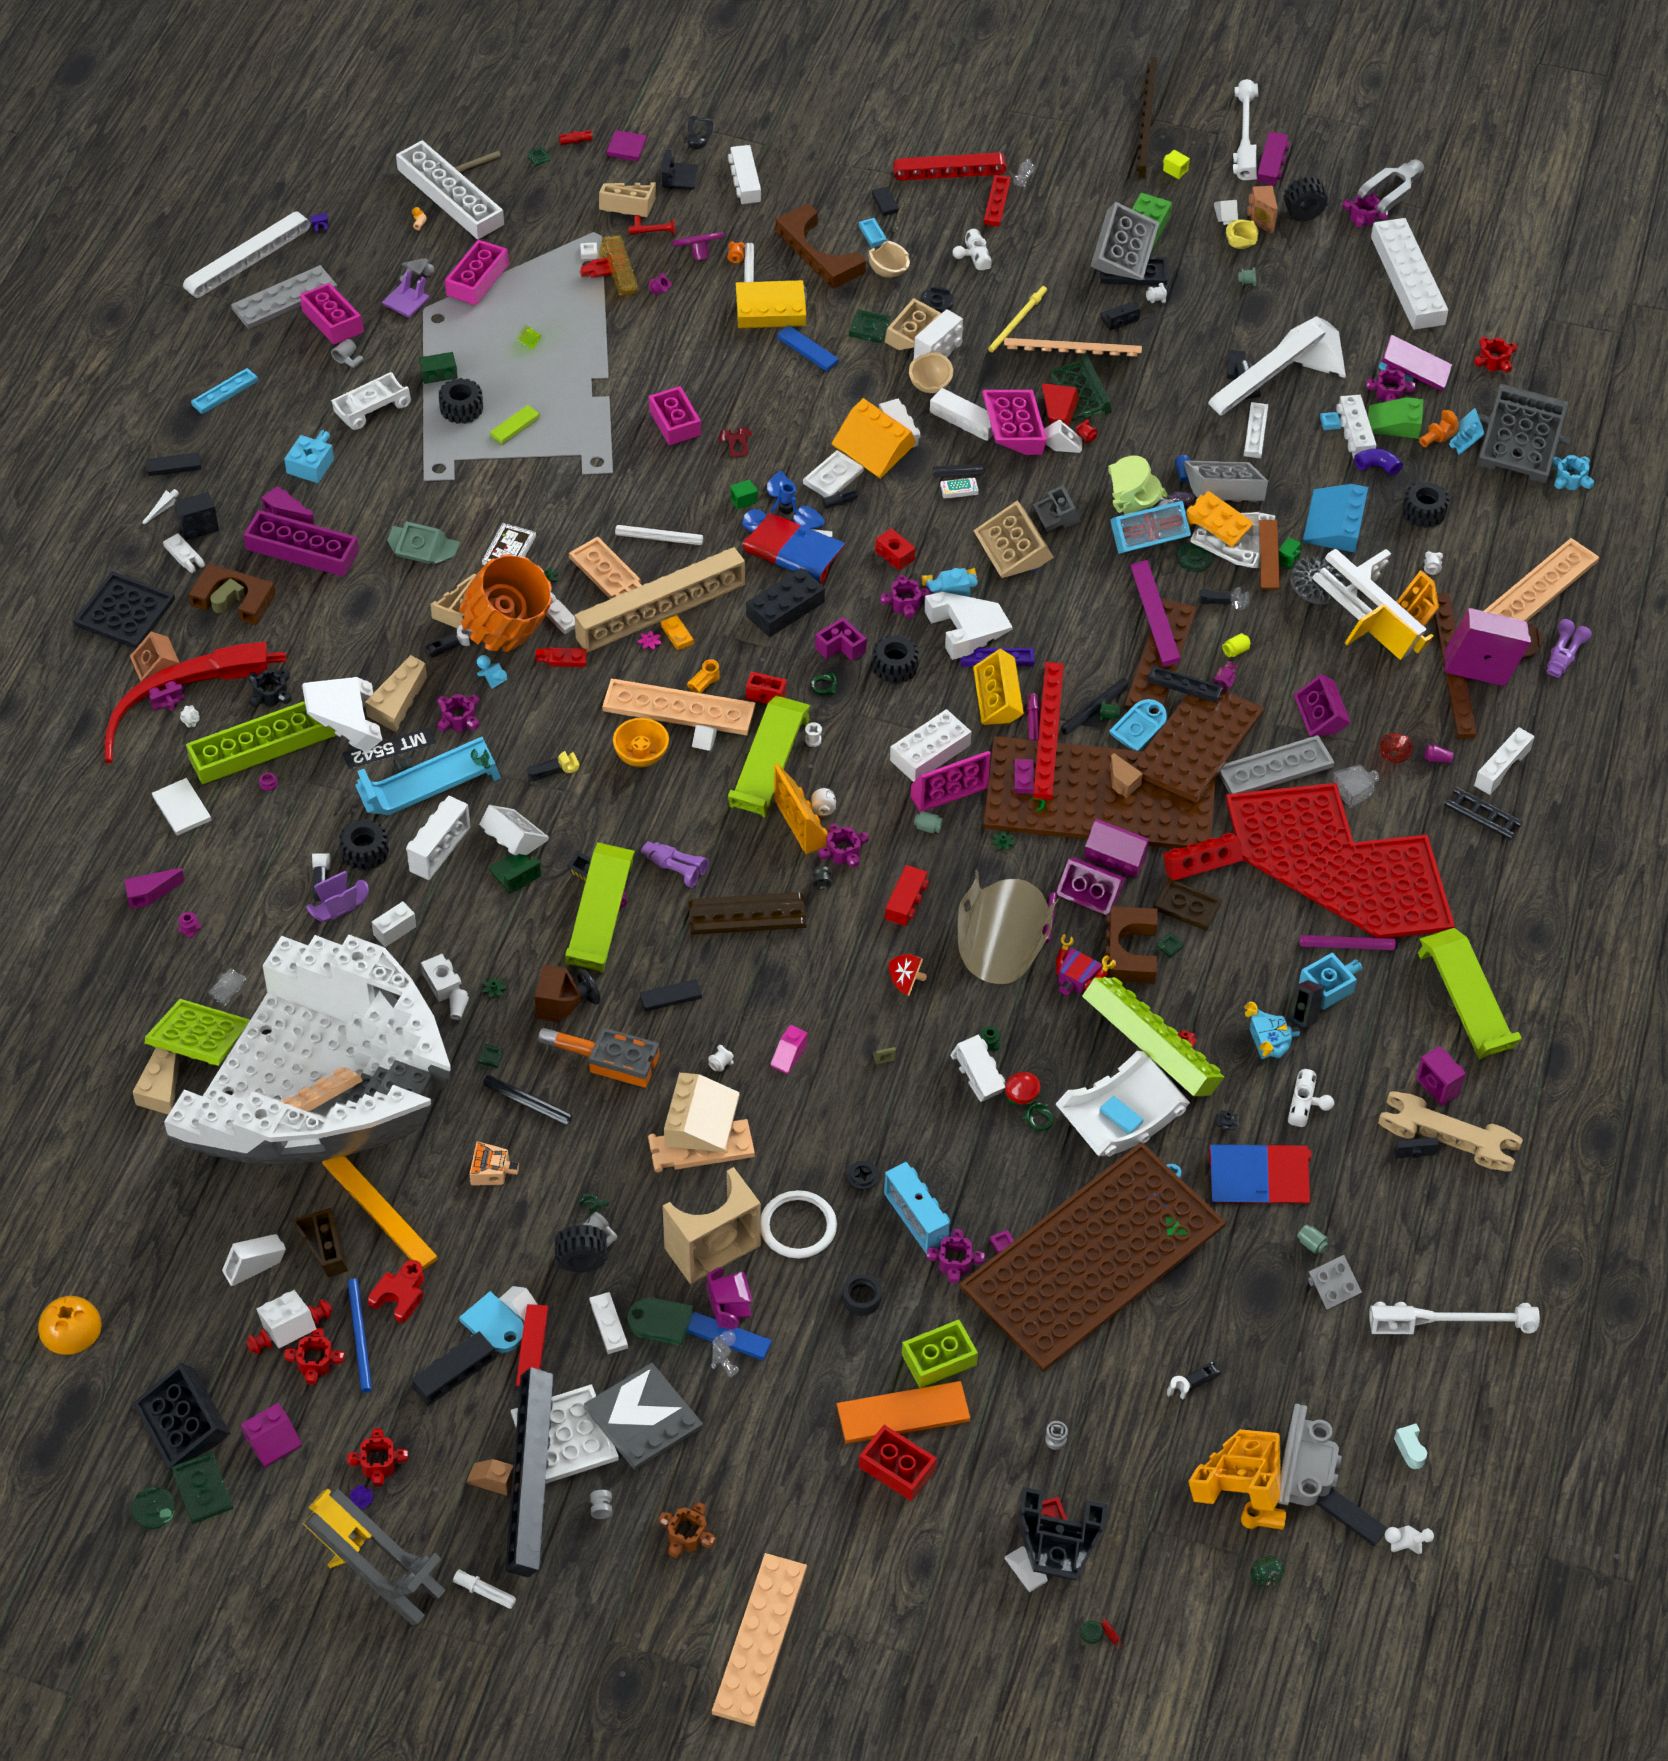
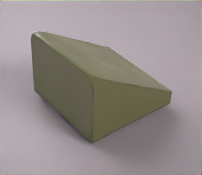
M896 1048L873 1052L876 1064L895 1061Z

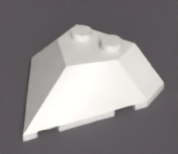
M1316 316L1290 330L1278 345L1280 346L1307 324L1314 321L1326 334L1316 345L1297 358L1295 362L1302 363L1304 367L1326 373L1331 371L1338 373L1340 377H1346L1339 331L1322 318Z

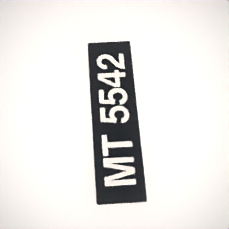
M428 727L381 741L369 752L357 748L342 754L348 769H352L436 744Z

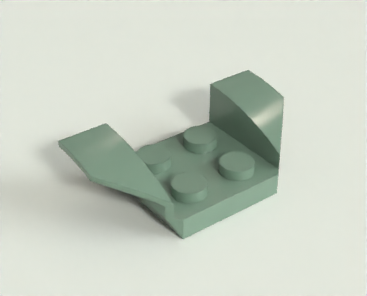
M407 521L404 523L403 528L393 526L387 539L396 556L428 564L432 563L433 565L455 557L460 545V541L447 539L445 533L440 529Z

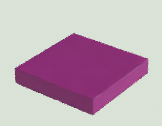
M615 130L607 150V156L639 161L647 141V135Z

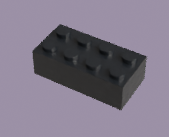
M801 567L747 601L746 617L770 638L825 602V588Z

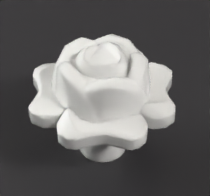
M192 705L185 706L181 712L180 719L187 727H195L199 721V712Z

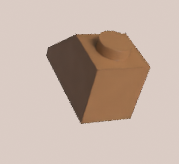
M1113 753L1110 763L1112 788L1127 798L1141 786L1143 773Z
M494 1459L474 1463L466 1482L473 1486L508 1495L512 1485L513 1465Z

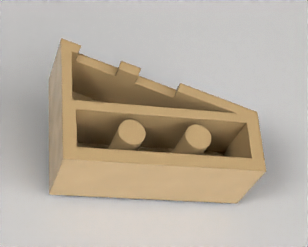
M476 574L471 575L458 584L457 588L451 593H445L444 597L438 602L434 601L431 603L433 619L458 629L461 621L465 619L464 613H459V607L469 584Z
M155 1048L133 1090L137 1106L169 1115L174 1105L175 1088L178 1078L179 1059L176 1053L162 1048Z

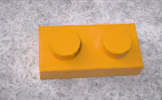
M677 615L661 621V627L677 651L694 644V639Z

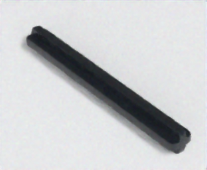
M1125 678L1118 680L1061 725V731L1065 734L1072 732L1101 709L1103 699L1108 703L1125 690L1129 684L1128 680Z
M487 1075L483 1081L484 1086L562 1123L569 1124L573 1118L572 1113L491 1075Z

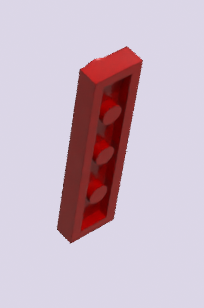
M994 176L984 217V225L1000 227L1011 177Z

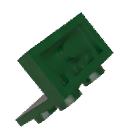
M510 854L489 866V871L509 894L541 877L539 860L534 858L530 861L524 854Z

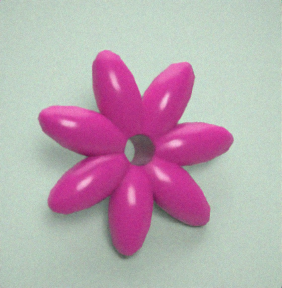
M649 631L647 635L641 633L643 639L638 640L639 644H643V649L650 646L654 650L655 645L661 644V641L658 640L660 635L653 636L652 631Z

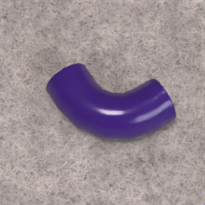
M1368 449L1354 456L1356 466L1360 470L1371 466H1379L1385 469L1390 476H1393L1403 468V463L1394 454L1383 449Z

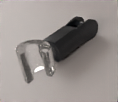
M1241 587L1235 588L1232 594L1228 590L1201 589L1199 591V602L1201 604H1230V601H1232V605L1236 609H1245L1249 605V592L1241 594Z

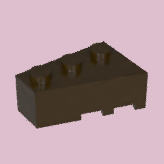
M331 1208L291 1220L328 1277L348 1271L338 1221Z

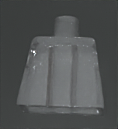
M1357 765L1333 772L1331 783H1337L1340 796L1351 809L1373 794L1375 782L1379 780V774L1376 770L1367 773L1363 766Z

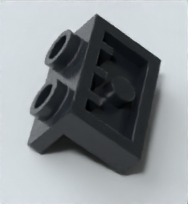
M1127 303L1101 312L1100 318L1109 330H1113L1139 321L1141 309L1139 306L1134 308L1131 303Z

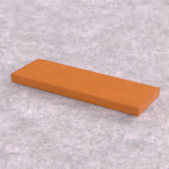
M961 1381L837 1403L845 1444L873 1439L883 1425H886L898 1434L970 1422V1415Z

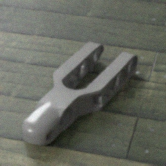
M1414 159L1407 164L1404 163L1399 168H1385L1364 183L1357 195L1363 199L1366 196H1370L1374 190H1378L1387 182L1393 183L1399 177L1403 179V184L1384 197L1378 204V211L1385 214L1405 199L1411 184L1421 176L1424 164Z

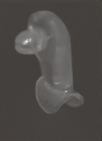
M1029 158L1020 164L1019 171L1014 177V185L1026 186L1027 179L1033 173L1035 167Z

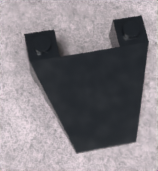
M1023 1487L1018 1497L1015 1518L1033 1572L1076 1581L1106 1524L1108 1505L1086 1500L1081 1511L1080 1523L1041 1515L1044 1491Z

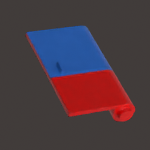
M769 513L748 538L746 537L743 542V548L746 553L793 572L802 567L820 583L825 580L830 563L845 547L844 542L772 513Z
M1210 1144L1209 1164L1211 1165L1212 1203H1310L1308 1161H1311V1149H1308L1307 1145Z

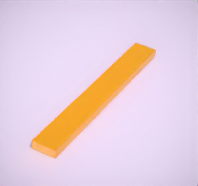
M345 1156L322 1161V1164L410 1260L419 1261L423 1270L438 1260L437 1255Z

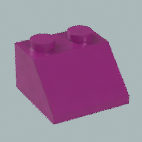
M279 1403L241 1424L244 1438L265 1468L302 1447V1443L290 1419Z

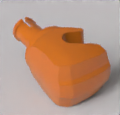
M1443 410L1440 424L1432 423L1429 425L1428 433L1419 438L1420 444L1423 447H1427L1433 441L1440 443L1454 437L1459 431V422L1455 413L1450 410Z

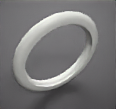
M797 1190L780 1194L765 1206L761 1214V1235L764 1241L772 1250L789 1258H807L820 1253L827 1248L836 1234L837 1220L832 1207L823 1198L808 1191ZM794 1200L808 1201L823 1211L827 1227L824 1236L818 1243L808 1248L795 1249L782 1245L773 1237L769 1225L770 1218L776 1208L783 1203Z

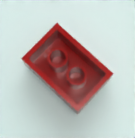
M886 1425L881 1427L859 1455L860 1469L911 1502L936 1471V1457Z

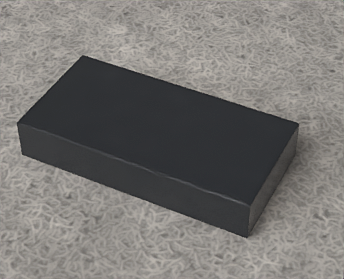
M888 187L872 190V196L883 216L898 213L899 208Z
M1228 351L1227 379H1235L1233 371L1236 361H1245L1246 351Z

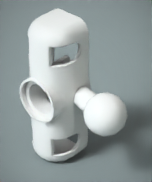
M970 229L965 235V243L968 249L957 246L953 249V256L956 259L971 256L977 270L990 269L991 258L986 248V241L977 229Z
M1302 1069L1298 1073L1288 1122L1291 1125L1306 1126L1311 1105L1320 1106L1325 1111L1332 1109L1334 1106V1100L1329 1095H1323L1320 1098L1313 1097L1317 1077L1316 1073L1310 1069Z

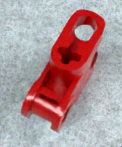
M409 1260L403 1264L396 1276L390 1272L385 1273L370 1293L368 1305L374 1309H379L388 1301L397 1302L398 1306L394 1311L396 1321L404 1324L424 1296V1291L419 1289L424 1282L421 1263L417 1260Z

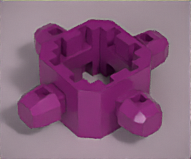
M1373 192L1370 196H1366L1363 199L1357 195L1354 202L1346 199L1342 204V208L1348 211L1351 210L1350 218L1357 227L1373 225L1376 218L1387 220L1389 214L1388 211L1385 214L1378 211V204L1381 201Z
M1387 365L1386 370L1379 372L1377 380L1368 379L1366 381V388L1369 390L1376 389V397L1380 401L1387 402L1401 399L1404 391L1414 392L1415 383L1405 382L1404 373L1396 371L1395 368ZM1384 382L1386 384L1395 382V385H1398L1399 388L1397 390L1395 388L1386 389V387H1383Z
M899 575L897 581L891 585V594H881L880 601L881 604L892 603L895 612L899 614L904 613L905 617L912 618L920 608L921 599L925 600V596L931 595L930 589L919 590L918 582L913 579L907 580L906 576ZM906 593L913 595V599L905 598V600H902V598H898V594L906 595Z
M454 694L450 699L445 696H440L437 699L438 706L441 707L442 719L437 724L440 731L443 732L452 728L454 731L460 732L464 731L467 727L472 730L479 728V720L475 717V707L479 704L478 696L474 694L466 698L461 694ZM464 708L465 713L463 714V717L455 716L453 718L452 713L454 712V709L462 710Z
M836 824L829 825L827 846L818 851L820 859L832 858L836 864L843 865L848 863L852 868L859 866L861 845L869 841L868 834L860 832L856 835L850 827L839 828ZM842 840L851 843V847L846 848V851H843V849L839 850V848L836 849V845L841 843Z
M953 1229L951 1237H945L941 1240V1249H937V1247L927 1249L926 1259L931 1261L940 1260L939 1269L943 1274H948L949 1282L958 1283L960 1275H966L970 1272L971 1263H974V1265L984 1263L985 1253L980 1251L971 1252L972 1242L968 1238H963L961 1229ZM949 1249L959 1252V1249L963 1250V1253H966V1261L962 1260V1263L952 1260V1263L948 1262V1259H945V1252H949Z

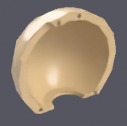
M886 241L878 250L875 251L874 248L869 250L870 266L875 273L882 277L894 278L906 272L910 264L909 254L897 243Z
M929 352L913 359L909 367V375L912 384L919 390L926 393H937L941 388L945 389L953 377V367L946 356L936 352Z

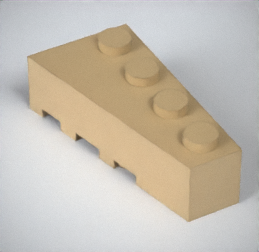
M410 655L365 702L367 717L397 732L400 722L406 716V711L411 707L415 695L419 693L427 678L426 664Z

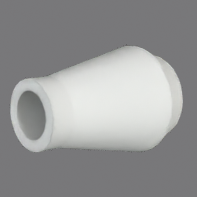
M454 989L449 995L451 1019H462V1014L469 999L468 993L465 990Z

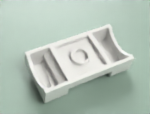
M390 372L331 401L334 412L351 429L357 430L365 425V414L371 413L391 402L397 408H404L408 406L411 398L409 388L407 386L402 387L393 373Z

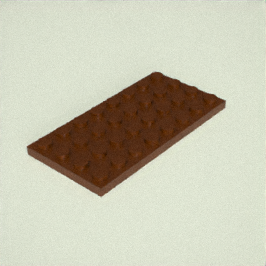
M1224 690L1217 703L1187 694L1133 764V767L1143 773V780L1197 803L1263 715L1264 707Z

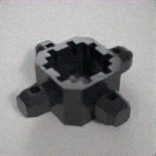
M272 669L264 670L261 674L251 672L248 675V680L252 683L254 694L249 700L250 705L257 707L263 703L271 707L276 706L279 702L289 704L292 698L287 692L286 681L290 678V672L286 669L278 673ZM275 683L276 688L274 692L272 690L264 692L265 684L273 685Z

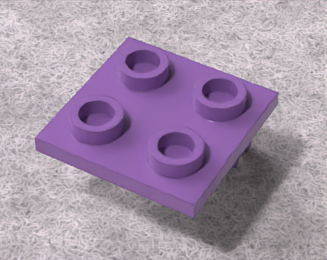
M407 270V274L404 273L402 283L382 302L383 306L408 318L430 298L429 295L424 293L426 278L421 277V280L417 281L416 290L410 288L412 272Z

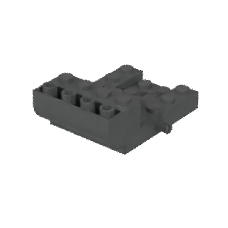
M1500 384L1490 416L1480 413L1478 416L1481 422L1487 423L1488 429L1477 465L1490 469H1495V466L1528 474L1529 479L1546 483L1556 446L1559 442L1569 445L1571 438L1561 436V428L1568 401ZM1513 452H1519L1522 456L1516 457L1513 455Z

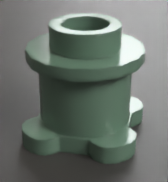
M1253 267V270L1242 269V272H1239V282H1242V286L1252 283L1253 286H1256L1255 267Z

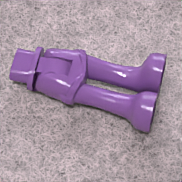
M1562 619L1559 622L1558 631L1560 637L1556 646L1550 651V661L1547 664V673L1549 675L1560 678L1561 674L1565 673L1566 668L1575 660L1574 655L1579 646L1591 638L1592 633L1589 628L1579 626L1574 633L1569 648L1565 649L1569 638L1574 632L1575 625L1568 619Z
M648 841L641 849V853L659 867L681 873L684 876L685 885L690 888L696 885L699 874L704 875L709 867V859L705 857L681 853L674 847L659 844L658 842L653 844Z

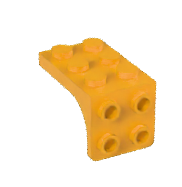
M1209 491L1204 496L1200 495L1195 505H1191L1186 511L1189 528L1193 524L1200 525L1232 548L1254 524L1253 521Z

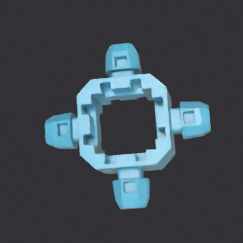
M1568 455L1564 460L1553 457L1551 466L1556 469L1554 486L1557 489L1566 487L1569 490H1576L1581 485L1587 489L1593 487L1594 480L1588 476L1590 459L1586 456L1578 458L1575 455ZM1568 470H1570V471H1571V470H1574V472H1575L1576 474H1578V475H1576V476H1575V475H1572V476H1571L1570 473L1567 472V471H1568Z

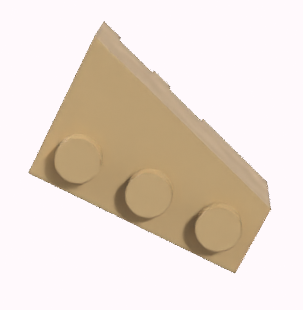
M656 182L640 186V183H635V186H624V183L603 184L599 192V209L607 212L612 211L648 217L655 201Z

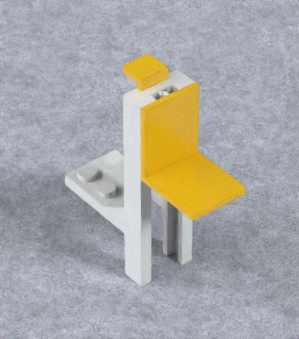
M1334 549L1327 554L1325 559L1351 581L1352 584L1348 587L1344 586L1324 567L1319 573H1315L1312 579L1359 620L1345 641V644L1349 645L1369 632L1400 660L1409 655L1412 650L1417 654L1424 650L1434 636L1430 634L1425 638L1423 634L1426 628L1374 583L1381 575L1380 570L1389 563L1387 559L1391 553L1385 549L1356 567L1337 549ZM1360 589L1379 607L1371 610L1357 597V590Z

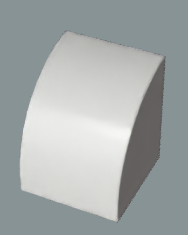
M696 725L692 747L710 751L715 741L717 728Z

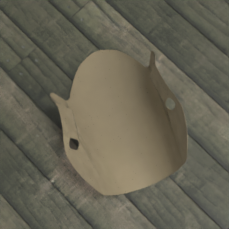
M975 870V881L961 900L958 912L959 952L967 969L976 977L994 984H1008L1020 978L1033 963L1047 940L1052 927L1053 910L1061 896L1048 907L1041 891L1033 884L1020 879L1001 880L981 889L978 871ZM969 899L971 909L966 912L964 903ZM1048 923L1049 929L1047 933L1043 935L1042 932L1044 926Z

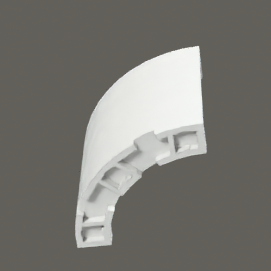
M1136 1051L1118 1068L1120 1072L1112 1078L1106 1076L1094 1083L1093 1088L1089 1090L1085 1087L1068 1090L1056 1103L1058 1108L1098 1156L1109 1157L1134 1147L1141 1142L1143 1144L1146 1143L1152 1135L1165 1127L1176 1116H1181L1190 1104L1157 1063L1143 1051ZM1113 1095L1144 1119L1143 1124L1132 1134L1126 1133L1100 1112V1107Z

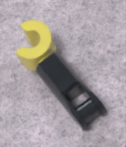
M564 751L559 755L558 760L555 758L541 764L529 766L527 768L528 779L534 782L560 772L561 768L566 773H573L578 770L579 762L574 752L567 756Z

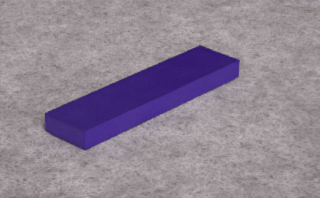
M978 648L974 650V653L961 657V666H975L998 649H1002L1015 657L1016 666H1034V649Z

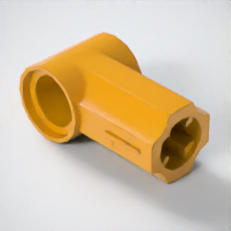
M709 659L703 663L702 669L687 683V687L691 692L702 693L710 684L716 683L719 680L718 662Z
M1250 1501L1245 1505L1241 1515V1523L1249 1529L1262 1526L1283 1530L1285 1526L1286 1512L1284 1509L1274 1508L1273 1511L1254 1509ZM1248 1513H1252L1256 1517L1250 1516Z

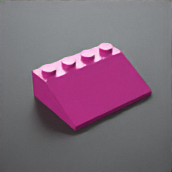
M983 390L982 394L995 443L1025 455H1042L1047 439L1033 390Z
M987 751L920 775L911 784L910 794L919 812L987 789L991 753Z

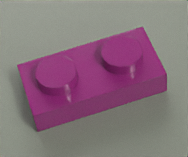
M1015 759V793H1034L1033 760Z

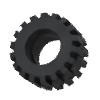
M1316 177L1299 178V180L1289 184L1288 188L1284 191L1283 197L1287 210L1295 220L1307 221L1311 218L1314 219L1316 216H1320L1322 211H1325L1326 206H1328L1329 200L1324 185Z
M467 378L452 379V381L445 382V385H442L441 390H439L441 415L445 419H449V422H455L456 424H465L468 421L472 422L474 419L479 418V415L483 412L482 389H480L479 384Z
M1420 481V483H1413V486L1410 485L1405 492L1402 513L1405 515V519L1410 520L1411 524H1416L1418 527L1424 526V528H1428V526L1435 527V524H1441V521L1445 519L1449 504L1448 492L1444 491V487L1438 486L1439 484L1431 483V481Z
M888 635L885 639H879V642H876L875 647H873L872 668L874 674L878 678H882V681H889L891 684L893 682L900 684L901 681L907 682L909 678L912 679L918 668L919 654L915 642H912L910 638L906 639L902 635L901 637L897 635L890 637Z
M362 819V821L354 820V823H348L347 828L344 827L342 829V833L339 835L341 856L346 865H350L353 869L358 868L361 871L366 869L367 871L372 867L374 869L377 868L378 864L382 865L384 859H387L389 853L387 833L379 822L374 823V820L371 819L369 821H366V819ZM361 843H371L368 846H357Z
M574 1225L564 1228L555 1235V1260L557 1266H560L562 1270L584 1273L601 1268L608 1259L606 1234L600 1228L593 1227L592 1225Z

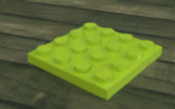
M179 999L145 1036V1044L219 1066L233 1049L250 1019Z

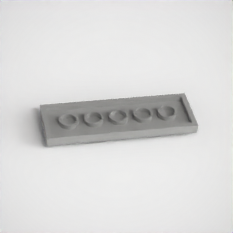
M319 265L233 303L231 306L232 310L249 330L300 307L299 295L327 283H330L336 290L338 288L333 279Z
M1317 735L1226 763L1218 774L1229 794L1258 791L1332 768L1335 762Z

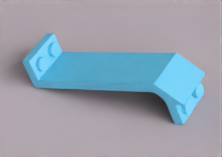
M480 737L379 782L370 781L365 769L357 771L360 779L357 780L358 784L355 786L367 813L391 815L484 773H487V776L491 775L494 781L501 779L483 737Z

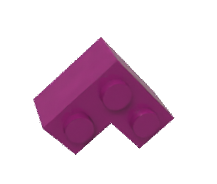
M844 617L815 634V649L825 659L841 651L851 661H854L866 653L867 638Z

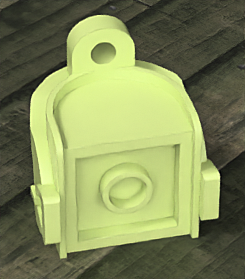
M1128 456L1108 466L1113 482L1114 493L1112 495L1115 498L1113 505L1118 513L1123 511L1126 515L1146 510L1148 507H1153L1160 497L1167 498V493L1162 488L1160 481L1151 474V468L1146 459L1140 456Z

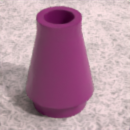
M1432 744L1427 745L1424 758L1429 762L1451 763L1454 753Z

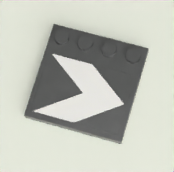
M653 1363L585 1402L583 1407L634 1470L703 1427L700 1419Z

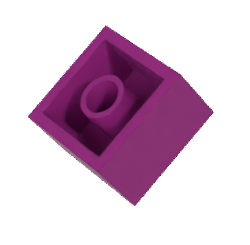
M1438 1046L1421 1057L1416 1080L1443 1106L1460 1095L1466 1073L1463 1067L1458 1065L1447 1051Z

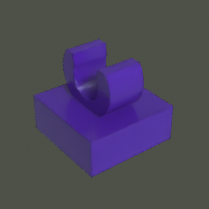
M327 213L310 216L311 227H315L316 233H319V226H323L324 230L327 231Z

